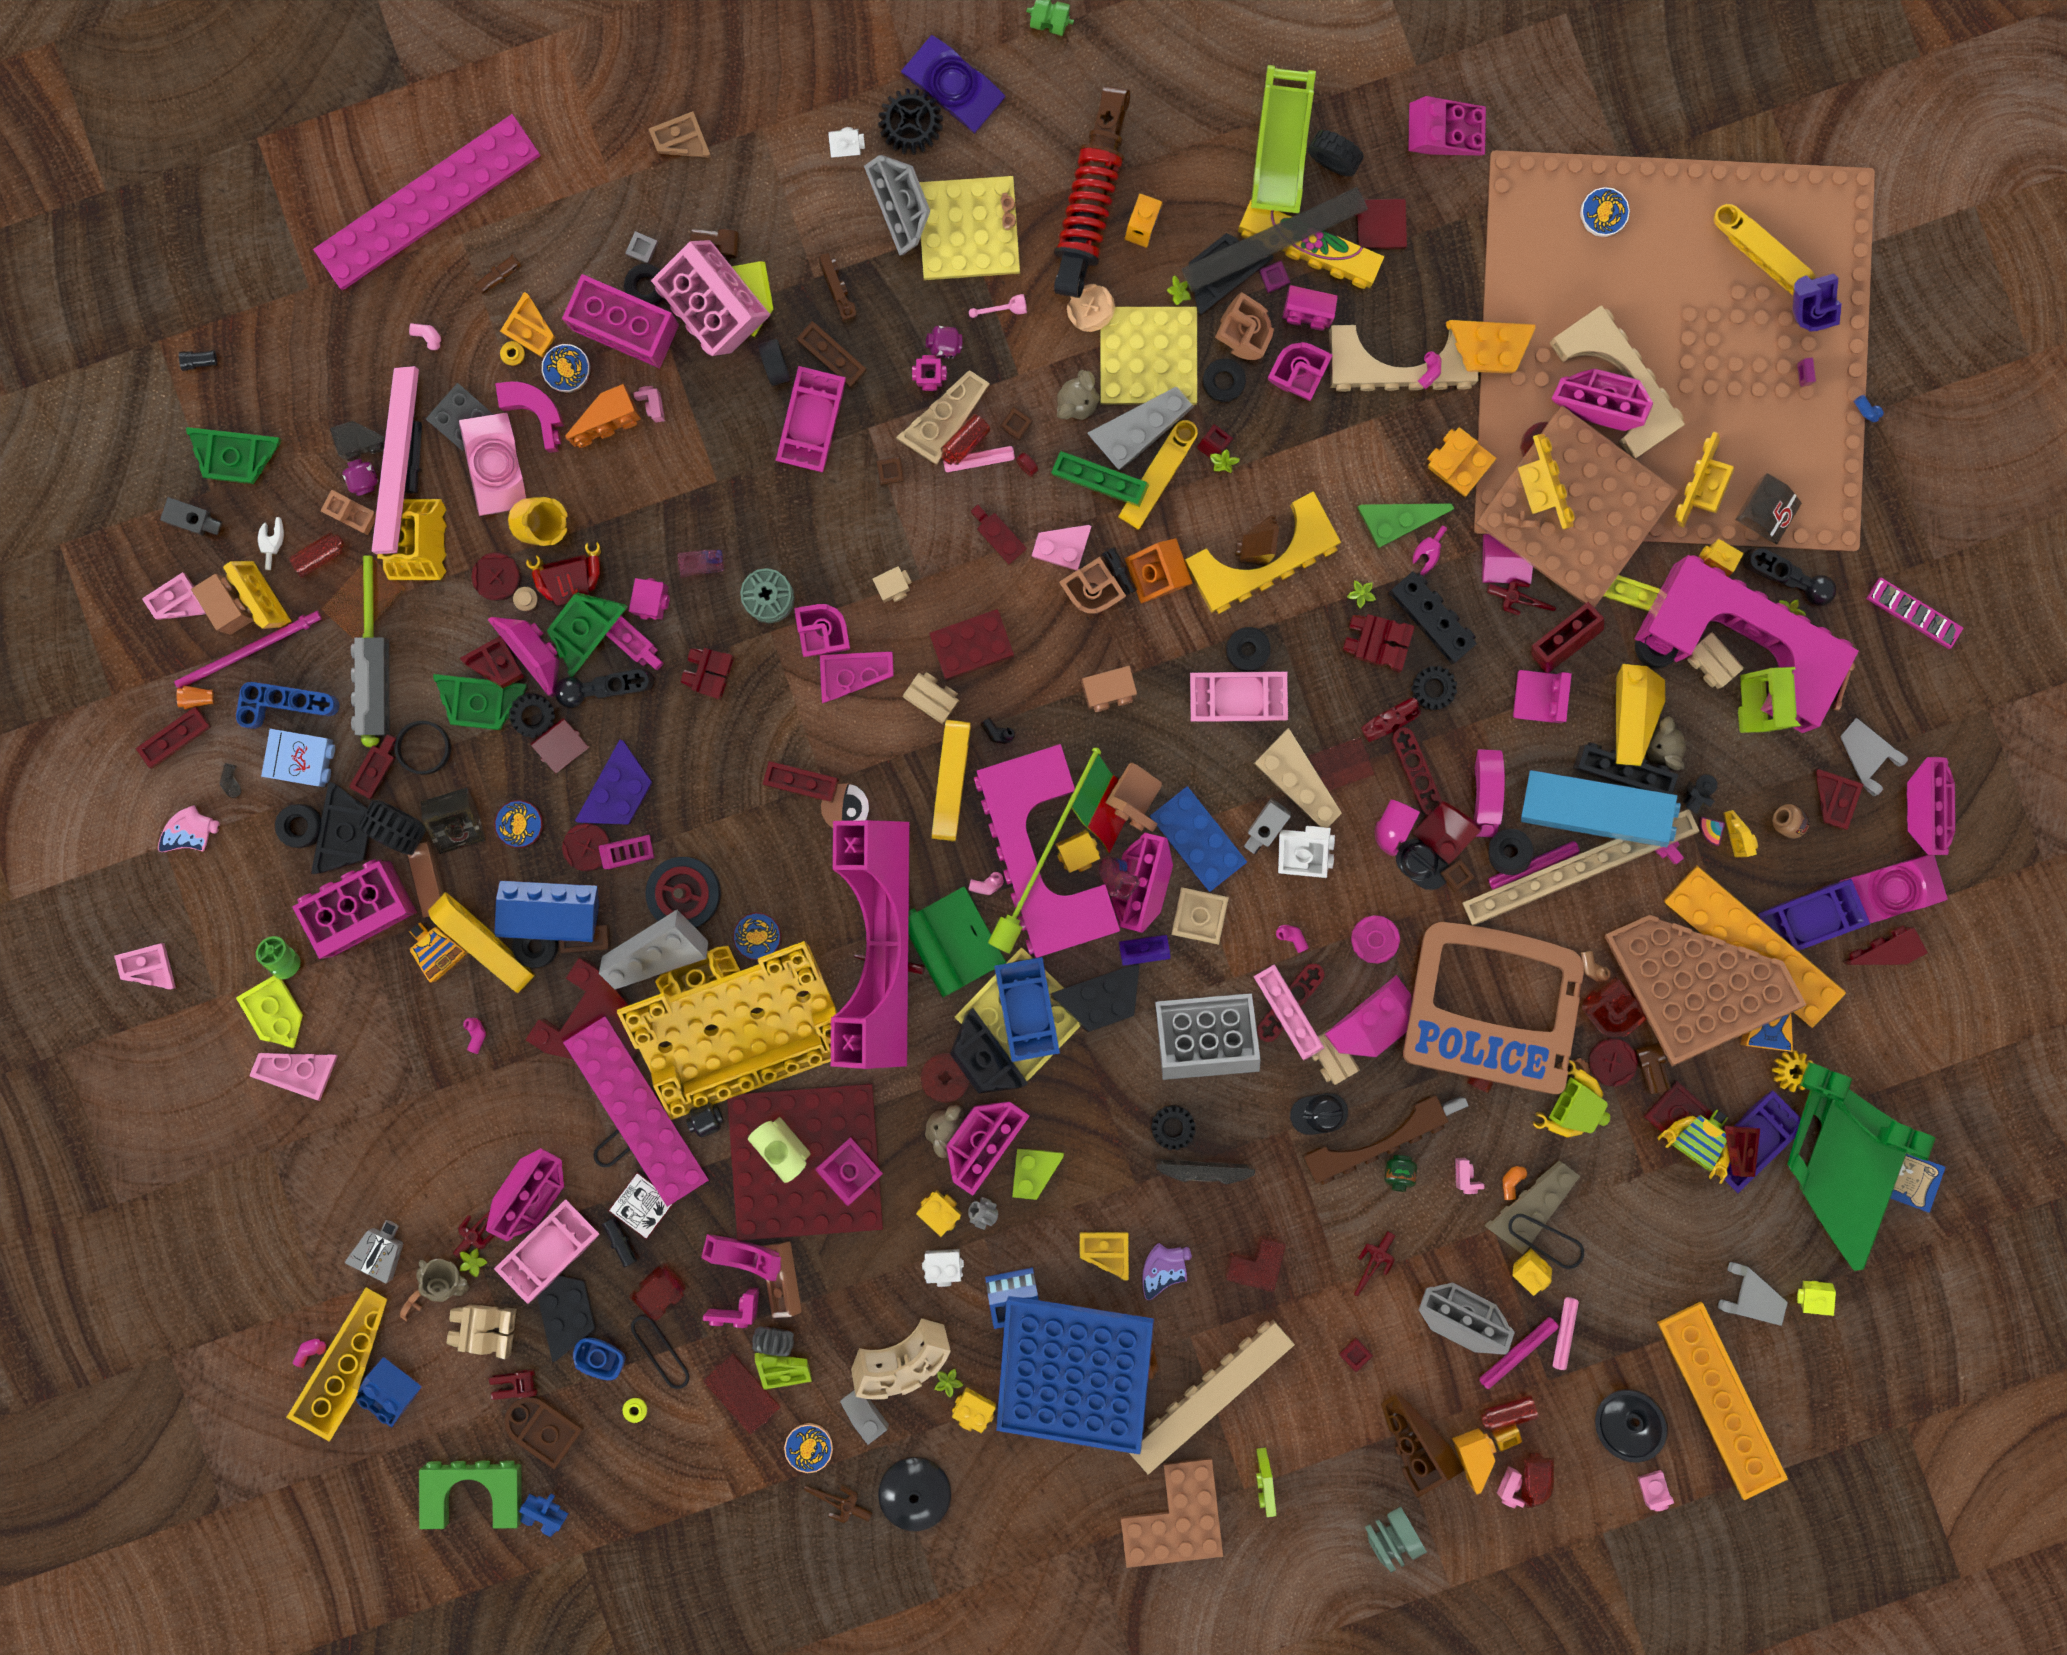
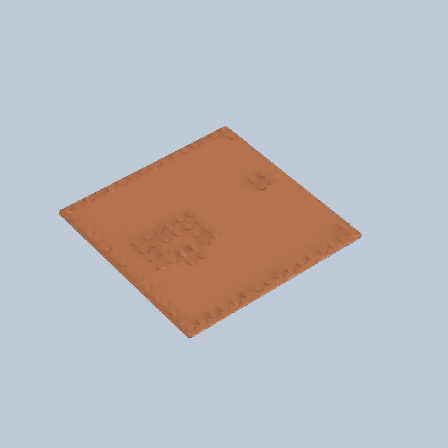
M1492 151L1489 166L1483 322L1535 325V330L1516 372L1512 374L1481 372L1478 444L1497 459L1476 484L1474 532L1477 534H1488L1475 523L1522 460L1523 455L1520 444L1524 433L1538 422H1549L1560 406L1552 401V397L1560 379L1594 368L1625 376L1612 363L1595 356H1577L1562 362L1549 343L1554 337L1602 305L1604 309H1608L1612 313L1614 324L1618 329L1621 328L1626 333L1628 344L1632 349L1635 348L1640 353L1642 364L1646 369L1649 368L1654 373L1656 384L1668 393L1670 404L1673 408H1677L1684 418L1682 421L1685 425L1635 459L1679 491L1642 542L1712 545L1719 538L1730 546L1857 551L1860 548L1865 417L1860 413L1853 401L1861 395L1866 396L1874 169ZM1604 187L1613 188L1622 193L1628 201L1630 209L1628 221L1623 229L1608 237L1595 236L1587 231L1580 217L1581 205L1587 195L1595 189ZM1725 204L1737 206L1810 268L1816 278L1835 274L1839 278L1837 300L1842 304L1840 324L1812 332L1800 327L1793 315V295L1733 245L1728 236L1717 228L1713 220L1716 210ZM1813 357L1816 382L1810 386L1801 387L1797 364L1804 358ZM1584 421L1624 451L1618 441L1629 430L1621 431ZM1713 432H1717L1720 442L1712 460L1734 466L1733 474L1717 513L1693 506L1685 527H1680L1677 518H1675L1677 508L1680 504H1684L1686 486L1689 482H1693L1696 475L1694 474V467L1696 462L1703 458L1705 453L1703 452V446L1706 439L1711 438ZM1795 494L1796 498L1790 506L1792 510L1790 523L1784 528L1780 527L1788 519V513H1786L1775 533L1771 536L1770 534L1778 522L1773 511L1779 501H1781L1783 504L1778 510L1780 514Z

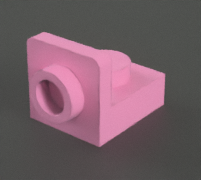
M645 386L639 388L638 392H633L634 398L637 401L649 400V402H645L648 417L651 416L655 422L665 421L661 393L657 388L653 389V386Z
M1455 1158L1456 1188L1463 1190L1464 1194H1477L1478 1189H1484L1483 1183L1470 1182V1179L1474 1176L1473 1164H1469V1160L1466 1158Z
M1509 1466L1497 1494L1502 1499L1503 1504L1515 1508L1516 1505L1523 1508L1525 1502L1520 1497L1514 1495V1492L1517 1493L1522 1485V1475L1516 1469Z
M1661 1470L1638 1476L1645 1504L1650 1510L1663 1511L1669 1508L1668 1505L1674 1503Z

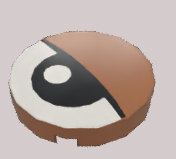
M848 783L838 784L833 803L822 800V816L825 822L832 828L833 821L866 820L869 813V801L865 793L857 786Z

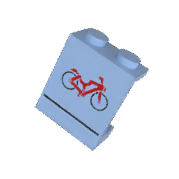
M270 729L261 777L325 787V784L329 782L331 777V769L328 768L329 762L335 754L333 740Z

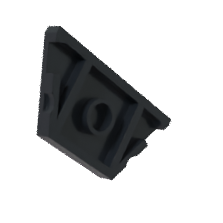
M1226 233L1188 263L1198 314L1200 316L1273 260V255L1268 252H1262L1254 248L1253 245L1241 242L1236 237Z
M328 782L311 874H320L365 861L370 837L364 834L358 825L367 807L333 782Z
M1139 963L1050 994L1051 998L1056 1000L1072 1018H1075L1087 1033L1133 1017L1135 1013Z
M974 1008L967 1011L950 1055L978 1094L1018 1089L1026 1086L1028 1082Z
M561 1274L537 1296L552 1362H556L596 1328L586 1281L578 1278H569Z

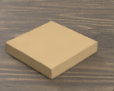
M1181 887L1171 935L1219 945L1229 897Z

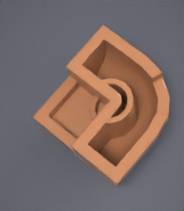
M1239 293L1220 320L1222 323L1215 338L1231 347V354L1247 360L1262 358L1274 331L1267 315L1268 310L1244 293Z
M1100 557L1059 582L1071 602L1079 610L1086 613L1102 612L1126 597Z

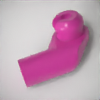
M1433 351L1425 355L1424 361L1427 363V372L1418 380L1425 389L1441 375L1442 359Z
M1290 925L1278 927L1276 931L1277 938L1293 942L1298 953L1309 948L1299 928Z
M474 1017L467 1018L463 1026L472 1037L467 1050L478 1054L486 1032L480 1020Z
M319 1339L303 1342L294 1358L293 1365L304 1368L309 1356L316 1353L321 1355L325 1352V1342Z

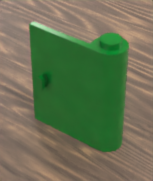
M965 886L918 912L915 908L908 911V936L942 998L994 970V966L1007 963L1000 949L988 943L992 934Z

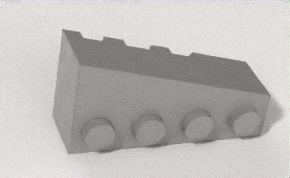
M1174 387L1087 434L1117 469L1122 471L1195 406L1178 387Z
M675 910L603 955L599 974L614 989H618L706 959L708 940L678 910Z

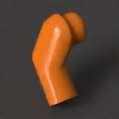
M1512 1167L1503 1176L1504 1200L1517 1199L1515 1186L1527 1177V1171L1524 1167Z

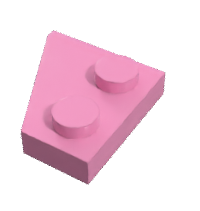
M1084 525L1039 533L1032 557L1077 571L1091 526Z
M183 572L142 598L153 617L157 620L206 614L191 591L194 587L186 573Z
M165 943L115 955L120 979L163 987L165 989L176 988Z

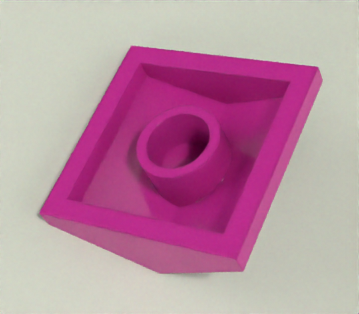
M1484 534L1482 583L1509 584L1513 579L1531 584L1533 566L1491 535Z
M851 1137L815 1169L847 1206L883 1174Z

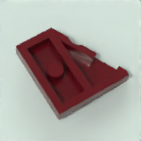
M501 636L460 657L464 665L502 689L524 678Z
M1817 769L1816 779L1823 823L1848 830L1864 784Z
M1725 1126L1732 1174L1740 1177H1755L1760 1128Z

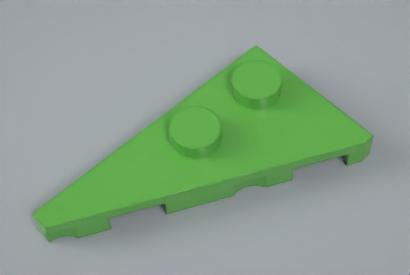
M1452 504L1359 505L1357 509L1376 546L1380 548L1454 510Z

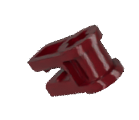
M535 1369L490 1376L488 1378L490 1385H503L505 1383H512L514 1385V1388H500L491 1393V1400L515 1397L526 1398L537 1395L538 1392L534 1388L533 1381Z

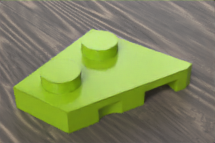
M1017 1148L1012 1197L1037 1200L1063 1159L1064 1153Z

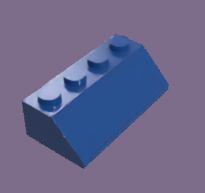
M500 881L496 897L495 937L593 942L600 906L598 888L591 885Z

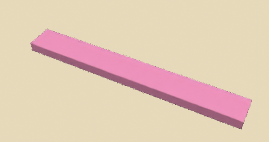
M415 366L394 368L372 544V552L375 554L397 553L419 375V369Z

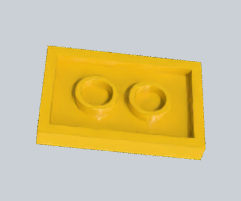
M231 561L223 566L227 573L228 581L236 587L240 593V600L248 606L253 614L252 618L262 629L285 627L292 622L254 561Z

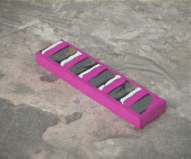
M1878 578L1866 598L1947 649L1952 648L1963 630L1962 626L1883 578Z

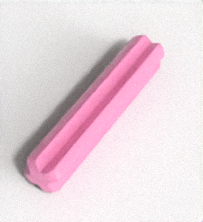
M1008 446L945 458L943 463L945 471L952 472L1014 460L1015 456L1013 447Z
M1566 1297L1564 1300L1553 1360V1367L1560 1370L1567 1369L1579 1303L1575 1298Z

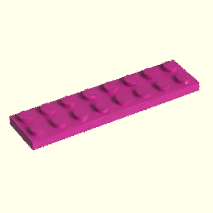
M606 1016L563 1042L667 1207L709 1181Z

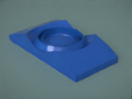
M1039 957L994 966L1012 1062L1059 1054L1043 958Z

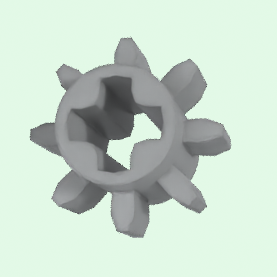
M981 1197L980 1202L974 1201L968 1209L969 1222L985 1230L986 1224L992 1226L998 1218L997 1205L984 1197Z

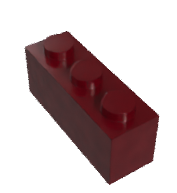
M1587 602L1531 646L1532 658L1547 674L1604 630V617Z

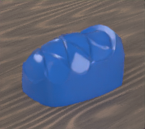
M591 1337L581 1339L573 1351L575 1368L589 1376L603 1380L616 1379L621 1373L626 1359L625 1354L616 1347L603 1340Z

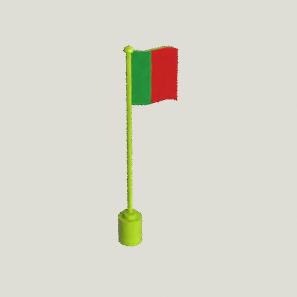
M1099 748L1092 749L1093 754L1013 915L1007 914L1006 918L1000 917L988 941L990 945L1010 954L1023 928L1019 926L1020 920L1016 918L1071 808L1081 823L1099 838L1107 853H1110L1125 820L1115 815L1116 810L1105 803L1119 780L1109 771L1099 756L1101 754Z

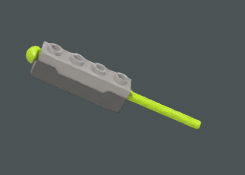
M363 556L364 634L362 638H354L355 644L351 645V656L355 658V668L351 670V680L355 682V692L351 694V704L355 707V716H352L351 727L355 731V735L361 736L362 744L371 748L380 741V738H375V736L390 735L389 639L374 638L373 556Z

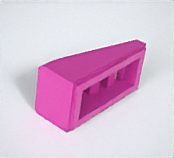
M650 835L599 845L604 869H612L654 859ZM638 842L642 843L643 856H640ZM629 844H632L634 858H631ZM620 846H622L624 860H621L619 851ZM610 849H612L613 857H614V861H615V862H613L612 854H611V850H610Z

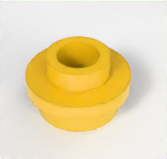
M510 341L502 346L500 356L507 365L516 366L524 360L525 351L519 343ZM511 349L516 350L514 357L508 356V352Z

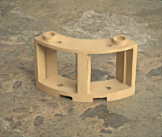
M921 1318L913 1333L897 1345L880 1350L859 1348L851 1369L856 1397L888 1399V1396L900 1393L905 1395L921 1387V1383L930 1376H935L951 1351L945 1326Z

